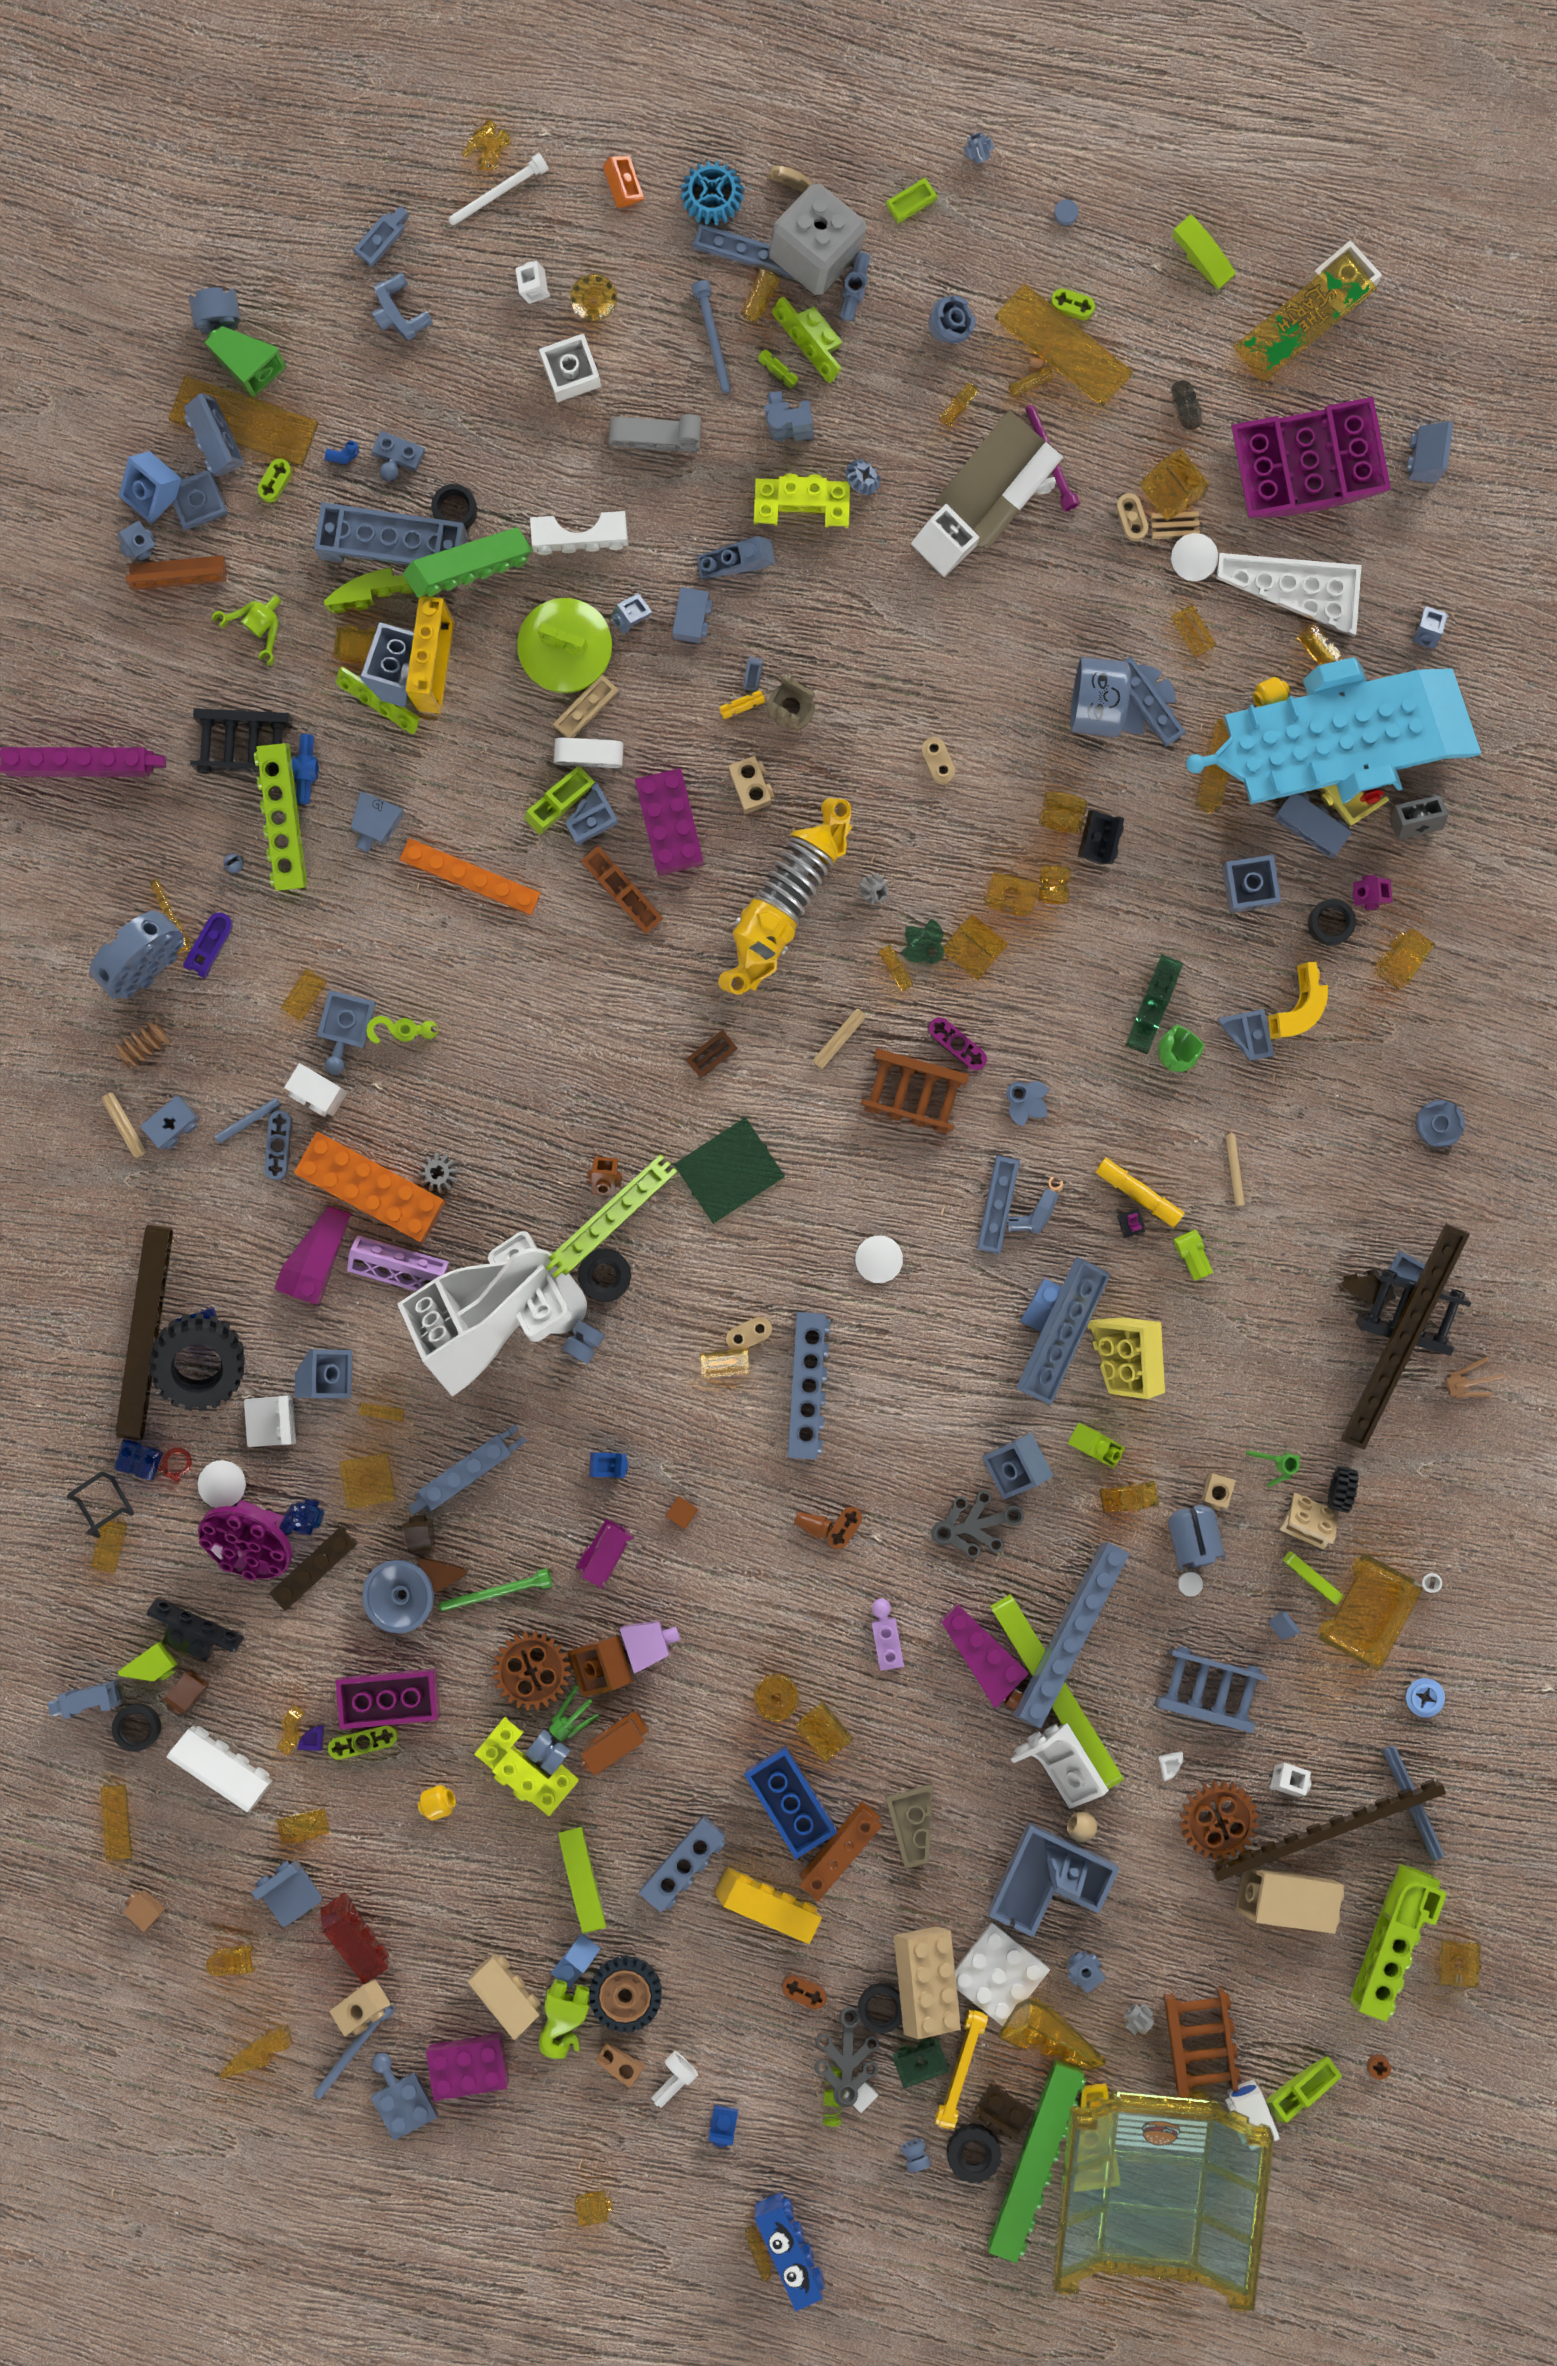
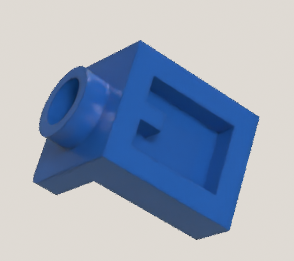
M714 2105L709 2132V2141L713 2142V2145L718 2147L733 2145L738 2109Z

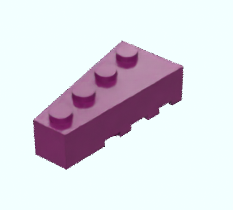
M958 1603L940 1619L992 1705L996 1708L1029 1673Z

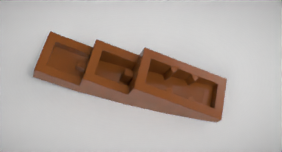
M599 845L595 846L580 860L592 876L645 934L663 919Z

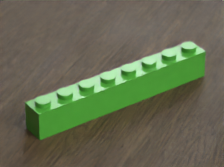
M1055 2058L1053 2060L987 2244L990 2254L1017 2263L1019 2256L1023 2257L1026 2251L1027 2242H1025L1027 2233H1032L1036 2220L1033 2216L1036 2209L1040 2210L1044 2199V2195H1042L1043 2188L1048 2186L1051 2181L1052 2171L1050 2169L1052 2163L1058 2161L1061 2148H1059L1061 2138L1065 2139L1069 2130L1067 2121L1069 2116H1073L1076 2111L1078 2102L1075 2099L1078 2091L1082 2092L1085 2086L1086 2078H1084L1081 2068Z

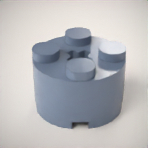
M222 287L206 288L195 291V297L192 294L189 295L193 327L200 329L201 334H210L221 326L231 330L238 329V324L241 320L237 294L234 289L229 288L228 293L223 292Z

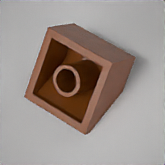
M619 1635L567 1651L582 1697L613 1691L633 1682Z

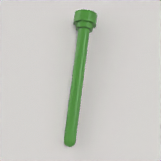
M548 1568L538 1570V1573L534 1574V1577L442 1601L438 1604V1609L446 1611L534 1586L546 1589L553 1586L552 1578Z

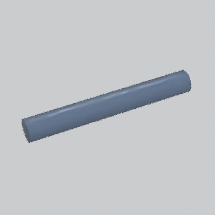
M277 1098L272 1099L216 1134V1140L219 1144L281 1106Z

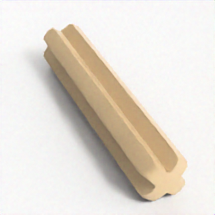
M856 1009L813 1059V1063L820 1069H823L864 1021L866 1015L861 1010Z
M113 1093L104 1095L101 1100L133 1157L139 1158L143 1156L146 1150L116 1096Z

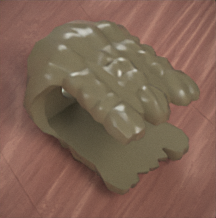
M786 674L781 677L782 685L778 686L771 693L767 702V711L769 718L775 720L776 724L781 725L782 728L787 727L788 730H799L808 725L813 718L815 710L813 698L815 693L811 688L805 689L803 685L794 682L792 676ZM794 698L800 703V710L796 715L781 707L785 699Z

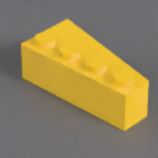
M726 1866L714 1891L723 1907L809 1945L822 1920L821 1915L817 1912L818 1908L808 1902L802 1904L796 1901L794 1896L786 1892L782 1894L772 1886L760 1883Z

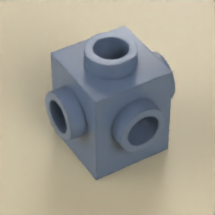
M139 520L120 531L116 536L120 543L119 548L126 558L129 557L132 562L138 558L140 561H143L152 555L151 550L155 546V538L151 531L145 529Z
M1086 1950L1082 1953L1078 1951L1068 1959L1069 1963L1066 1966L1069 1973L1066 1975L1075 1986L1080 1984L1086 1993H1089L1106 1979L1104 1973L1099 1968L1102 1966V1963L1094 1953L1089 1955Z

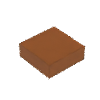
M678 1496L665 1516L683 1529H686L699 1509Z

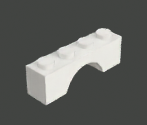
M625 511L601 513L595 526L582 533H572L563 529L557 523L554 516L530 518L532 547L534 552H538L540 555H548L552 551L561 550L563 553L576 552V549H585L586 551L593 552L604 547H609L611 550H619L623 546H628Z

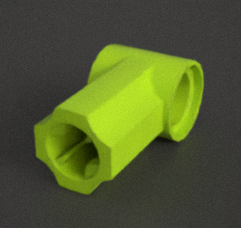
M1196 1229L1173 1239L1176 1250L1180 1257L1184 1258L1193 1281L1213 1273L1203 1250V1241Z

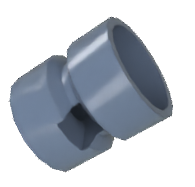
M578 1320L572 1330L573 1337H568L562 1349L589 1364L595 1354L594 1347L600 1346L605 1334Z
M543 1729L524 1755L534 1763L540 1762V1768L549 1775H552L568 1755L570 1749L561 1742L555 1743L554 1737Z

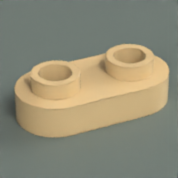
M1131 493L1124 494L1119 498L1116 505L1124 535L1131 541H1140L1146 536L1148 531V523L1140 499ZM1124 505H1130L1132 510L1126 511ZM1137 527L1139 532L1133 533L1131 528Z
M936 737L928 738L922 745V756L933 780L939 784H947L954 777V764L944 742ZM935 745L938 747V751L933 753L929 747ZM945 767L948 772L941 774L939 768Z
M764 1317L753 1318L728 1332L726 1336L727 1345L734 1351L745 1350L766 1340L771 1335L772 1325ZM762 1324L765 1327L764 1332L757 1333L755 1331L756 1325ZM737 1334L743 1337V1341L740 1344H736L733 1340Z

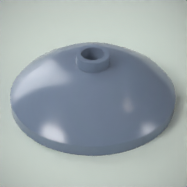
M391 1560L378 1565L371 1571L364 1583L362 1598L365 1611L376 1626L391 1633H405L418 1628L428 1618L433 1607L434 1593L431 1581L419 1566L405 1560ZM401 1590L406 1592V1598L401 1597Z

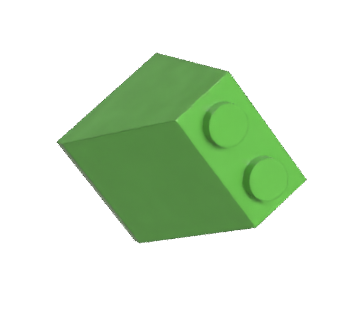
M221 326L218 330H213L205 341L215 361L252 398L287 367L275 346Z

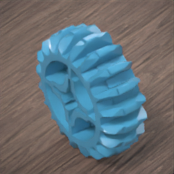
M707 160L705 167L698 163L697 171L690 168V176H684L685 184L681 185V191L683 192L681 200L684 201L683 207L685 210H689L690 218L696 215L698 223L705 219V225L708 226L710 221H714V224L717 226L720 219L726 223L728 221L727 215L734 218V210L739 211L741 209L740 202L744 200V196L741 193L744 192V187L740 185L741 178L736 176V171L734 169L728 171L727 163L720 167L718 160L715 162V165H711L710 161ZM699 185L702 193L696 201L693 192L696 186ZM727 185L731 190V196L728 201L724 199L722 194Z

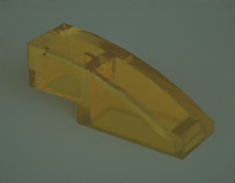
M288 2024L272 2029L246 2045L219 2074L220 2079L267 2066L272 2060V2053L289 2049L293 2041Z

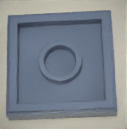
M209 470L181 480L177 498L173 501V505L184 531L229 514L214 475Z

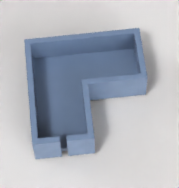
M1027 1822L987 1909L989 1917L1008 1926L1012 1923L1013 1928L1031 1937L1035 1936L1054 1894L1044 1848L1047 1840L1091 1860L1080 1898L1076 1903L1100 1913L1120 1869L1118 1865L1037 1825Z

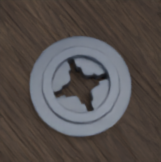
M861 458L858 461L853 460L847 466V481L858 493L871 495L880 487L879 481L881 476L876 474L877 468H872L870 462L865 463ZM862 472H864V473L866 474V476H865L866 479H865L864 481H862V480H863V474H862Z

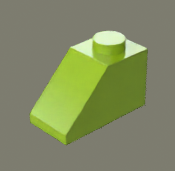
M160 1641L117 1673L122 1677L156 1681L161 1678L164 1681L175 1673L173 1668L179 1664L165 1644Z

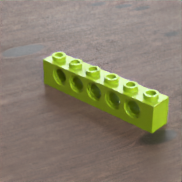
M290 744L256 746L257 752H254V761L260 770V776H257L258 789L262 790L263 800H260V808L262 814L266 816V824L263 825L265 838L269 839L270 847L266 849L268 862L272 863L273 870L269 874L271 886H275V891L306 888L308 885ZM273 762L279 766V773L276 776H272L268 771L269 765ZM276 786L282 790V797L279 800H275L271 794ZM279 810L285 814V821L282 824H278L275 821V814ZM280 835H285L288 838L286 848H281L278 845ZM283 859H288L291 862L292 867L289 872H285L281 868Z

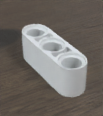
M556 738L553 763L561 766L621 768L623 764L624 743L616 740Z

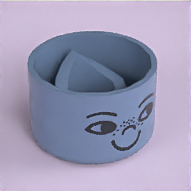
M1080 657L1072 696L1071 733L1106 737L1120 736L1126 722L1131 689V667L1127 662Z

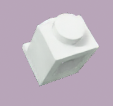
M537 261L527 262L523 266L516 268L519 294L529 304L550 297V292L547 289L545 269Z
M1287 1763L1275 1765L1270 1789L1295 1797L1306 1796L1311 1788V1772Z

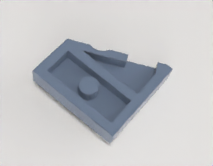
M598 783L591 787L592 791L585 800L580 802L576 812L571 814L565 822L577 846L619 824Z
M1264 1009L1218 1019V1023L1249 1061L1274 1056Z
M1047 1840L1044 1848L1054 1892L1077 1902L1080 1898L1091 1860Z

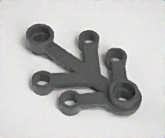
M981 1490L976 1496L977 1501L964 1523L954 1525L960 1512L968 1507L967 1499L963 1496H958L954 1499L953 1508L946 1520L937 1522L933 1526L931 1536L939 1545L951 1543L965 1551L968 1557L976 1558L980 1554L979 1546L975 1543H967L958 1537V1534L968 1533L988 1545L993 1552H1000L1004 1546L1003 1541L998 1537L988 1535L980 1529L1005 1522L1010 1525H1018L1023 1521L1024 1513L1021 1508L1013 1505L1007 1507L1004 1513L978 1519L985 1505L991 1501V1494L986 1490ZM982 1493L988 1495L986 1502L980 1501L979 1497ZM963 1499L965 1506L958 1508L956 1506L957 1500ZM1011 1511L1018 1513V1517L1015 1520L1009 1518ZM943 1528L948 1531L947 1536L944 1538L939 1536V1530ZM994 1540L1000 1541L1001 1545L998 1549L992 1548ZM975 1546L977 1553L970 1555L968 1553L969 1547Z
M846 2007L839 2014V2021L843 2025L842 2054L831 2043L830 2036L820 2034L815 2039L816 2046L819 2049H824L841 2069L840 2080L830 2070L828 2061L821 2059L816 2061L814 2065L815 2072L823 2075L834 2088V2100L842 2107L852 2106L858 2098L857 2090L870 2077H874L878 2073V2067L874 2062H865L862 2066V2072L851 2081L852 2070L870 2052L878 2049L879 2041L876 2037L867 2036L863 2040V2045L853 2054V2029L858 2025L860 2015L855 2008ZM848 2012L852 2015L850 2022H846L844 2018ZM822 2037L827 2039V2044L824 2047L820 2045ZM870 2039L874 2041V2047L871 2049L867 2046V2042ZM820 2063H825L826 2065L824 2072L819 2071ZM868 2065L873 2066L874 2070L871 2074H868L866 2071ZM844 2089H847L849 2092V2096L846 2099H843L841 2096Z

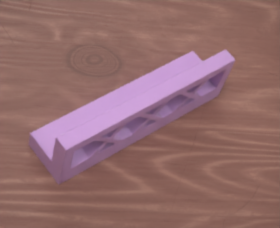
M357 1235L350 1249L347 1271L417 1291L426 1285L424 1280L433 1281L437 1277L446 1274L449 1262ZM355 1259L364 1261L367 1266L354 1265ZM377 1267H386L390 1273H381ZM400 1274H410L413 1280H406Z

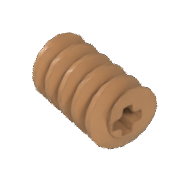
M147 1021L148 1030L141 1026L138 1027L139 1036L131 1032L132 1041L125 1037L122 1038L124 1042L123 1047L115 1043L116 1052L128 1069L131 1070L130 1063L134 1066L139 1065L138 1058L145 1061L147 1059L145 1052L154 1055L153 1046L161 1050L163 1048L161 1041L165 1044H170L167 1035L157 1023L154 1025Z

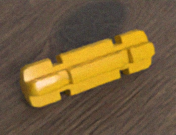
M758 690L753 692L751 696L746 695L731 701L729 705L728 703L721 705L719 711L723 719H727L733 713L739 714L753 708L755 704L756 706L763 704L765 698L762 691Z

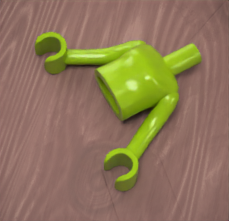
M274 595L266 605L261 602L252 601L243 608L226 615L221 611L213 613V622L217 618L223 617L219 624L221 628L226 627L228 621L246 615L240 622L258 638L270 628L265 650L259 653V660H263L265 656H270L266 666L274 664L275 658L272 655L279 621L273 611L282 601L278 596Z

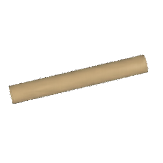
M1235 1134L1226 1135L1234 1201L1235 1206H1243L1245 1202Z

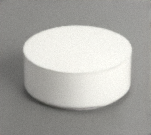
M1185 1572L1178 1579V1588L1186 1596H1196L1203 1588V1581L1198 1574Z

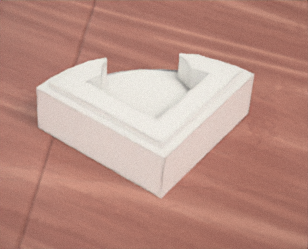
M1182 1751L1158 1756L1163 1781L1172 1779L1179 1771L1183 1763Z

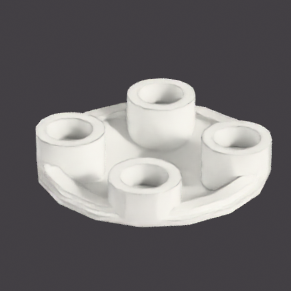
M1192 533L1183 536L1176 542L1172 549L1170 561L1173 569L1180 577L1196 582L1207 578L1213 573L1218 563V551L1210 538L1203 534Z
M873 1236L866 1239L859 1246L856 1252L855 1264L859 1273L866 1280L873 1283H885L892 1280L900 1272L903 1265V1254L899 1245L893 1239L886 1236Z
M224 1460L212 1462L199 1475V1494L203 1501L211 1507L233 1506L244 1495L246 1482L243 1470L232 1462Z

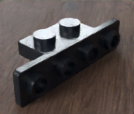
M158 1598L155 1599L147 1611L148 1616L168 1624L162 1643L205 1662L209 1659L214 1645L235 1653L244 1639V1636Z

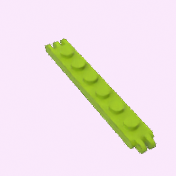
M661 1154L548 1258L551 1262L545 1269L549 1272L556 1266L558 1269L552 1274L555 1279L561 1273L565 1276L569 1274L678 1172L675 1168L671 1169L669 1173L665 1171L671 1165L668 1161L662 1166L659 1165L664 1159Z

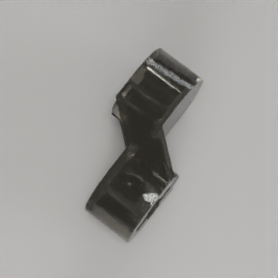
M1185 380L1177 381L1173 384L1171 392L1179 420L1184 428L1188 430L1196 429L1202 424L1203 420L1195 390L1190 382Z

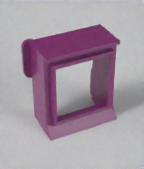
M605 1518L592 1544L586 1546L575 1568L578 1569L582 1578L604 1589L603 1582L606 1583L627 1546L626 1541L635 1538L629 1530Z

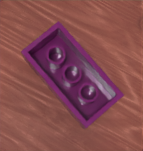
M678 768L636 778L635 783L657 875L660 876L703 866V857L682 769Z
M436 1668L345 1676L335 1680L339 1729L435 1721L441 1717Z

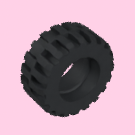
M188 1314L182 1316L179 1322L174 1319L169 1323L167 1329L163 1328L159 1332L158 1339H155L151 1352L150 1375L153 1377L154 1387L161 1390L160 1395L165 1400L170 1398L172 1405L176 1407L179 1404L185 1405L184 1410L192 1411V1407H199V1411H205L208 1405L216 1408L220 1406L221 1400L227 1402L232 1397V1392L238 1390L240 1380L243 1379L244 1347L242 1342H239L237 1332L235 1330L231 1331L230 1325L225 1321L220 1324L217 1322L218 1317L212 1315L209 1319H205L203 1314H196V1318H190ZM189 1345H205L217 1352L221 1359V1366L216 1374L207 1379H189L176 1369L174 1365L176 1354L182 1348Z

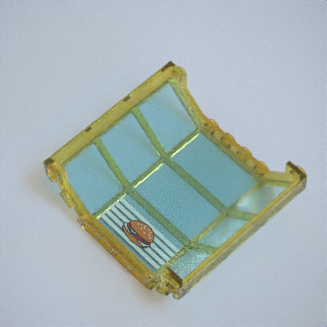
M1114 2091L1109 2093L1108 2099L1102 2100V2098L1098 2097L1087 2101L1086 2107L1081 2109L1077 2105L1071 2107L1052 2273L1054 2292L1062 2295L1079 2294L1078 2281L1098 2272H1103L1106 2275L1126 2274L1133 2278L1141 2276L1152 2277L1156 2280H1165L1167 2278L1177 2279L1184 2283L1198 2281L1225 2295L1230 2309L1238 2312L1254 2311L1274 2144L1271 2127L1263 2123L1260 2126H1256L1249 2122L1248 2116L1235 2110L1231 2111L1230 2114L1221 2109L1220 2103L1212 2100Z

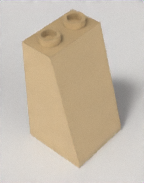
M1260 1865L1242 1872L1235 1911L1256 1923L1336 1934V1928L1340 1922V1905L1344 1899V1885L1333 1879Z

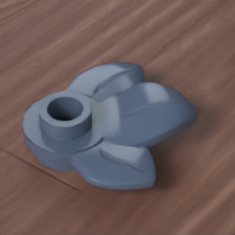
M1033 1081L1028 1084L1014 1082L1007 1088L1006 1096L1010 1102L1009 1114L1016 1124L1023 1126L1028 1116L1032 1118H1044L1047 1116V1108L1042 1097L1048 1093V1087L1041 1082ZM1019 1089L1022 1091L1023 1095L1021 1098L1014 1096L1015 1090Z

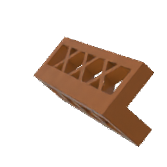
M223 555L129 564L130 575H126V582L132 590L227 581L225 557Z

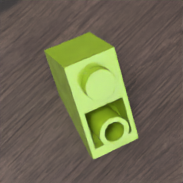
M1079 1422L1067 1443L1113 1469L1121 1459L1125 1449L1122 1445Z

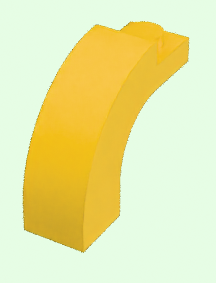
M1317 962L1297 965L1300 989L1299 1000L1290 1012L1268 1016L1270 1040L1301 1034L1314 1026L1322 1016L1328 999V985H1319L1320 972L1317 968Z

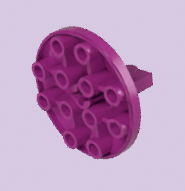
M240 1500L237 1507L223 1506L214 1508L204 1515L199 1524L198 1536L200 1546L219 1564L223 1571L234 1572L243 1576L246 1580L254 1581L255 1579L277 1577L284 1573L292 1559V1548L289 1540L280 1530L284 1524L285 1516L269 1510H263L251 1503Z

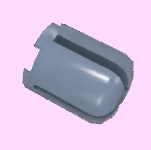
M1197 1505L1191 1508V1514L1188 1508H1183L1175 1511L1169 1517L1168 1525L1179 1571L1183 1569L1182 1565L1189 1564L1190 1569L1211 1565L1212 1562H1216L1215 1558L1219 1557L1222 1558V1562L1226 1561L1216 1515L1212 1508L1205 1505Z

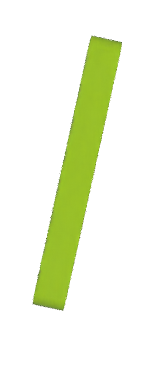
M1009 1594L991 1605L990 1608L1033 1677L1045 1653V1649L1014 1598ZM1064 1682L1052 1709L1062 1725L1068 1723L1109 1790L1122 1782L1124 1778Z

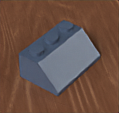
M203 393L197 395L184 407L186 412L184 417L188 426L194 429L197 436L194 438L196 445L201 451L203 450L207 458L204 461L209 472L222 476L246 465L216 398Z
M379 622L360 679L381 701L405 707L408 699V694L405 690L414 632Z

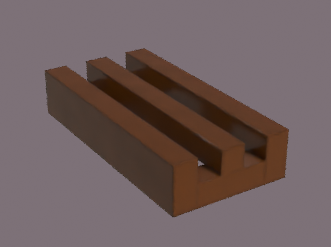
M722 1030L685 1060L701 1079L738 1048ZM723 1037L725 1040L696 1064L693 1062L694 1059ZM727 1045L731 1047L725 1053L719 1056L716 1060H714L711 1064H709L706 1068L700 1071L699 1067L705 1064L723 1048H725Z

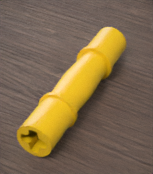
M1107 1157L1103 1159L1095 1171L1097 1175L1112 1184L1115 1189L1118 1187L1134 1201L1152 1211V1215H1156L1173 1228L1185 1213L1166 1200V1197H1160L1148 1186L1127 1174V1170L1122 1169Z

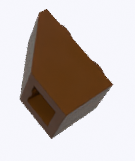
M189 1670L179 1679L163 1700L167 1702L166 1706L172 1712L183 1714L194 1707L210 1684Z

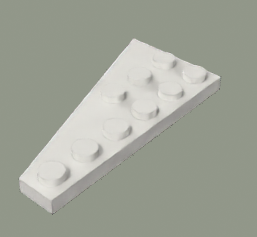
M1219 553L1216 579L1347 635L1356 636L1361 565Z

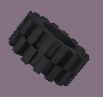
M1340 1466L1335 1468L1328 1490L1327 1505L1329 1509L1349 1513L1352 1510V1504L1354 1505V1498L1357 1494L1356 1489H1358L1359 1473L1357 1470Z

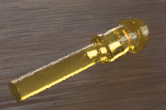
M159 879L150 881L163 914L172 921L184 936L183 941L185 943L178 952L189 949L191 947V939L187 938L181 921L176 920Z

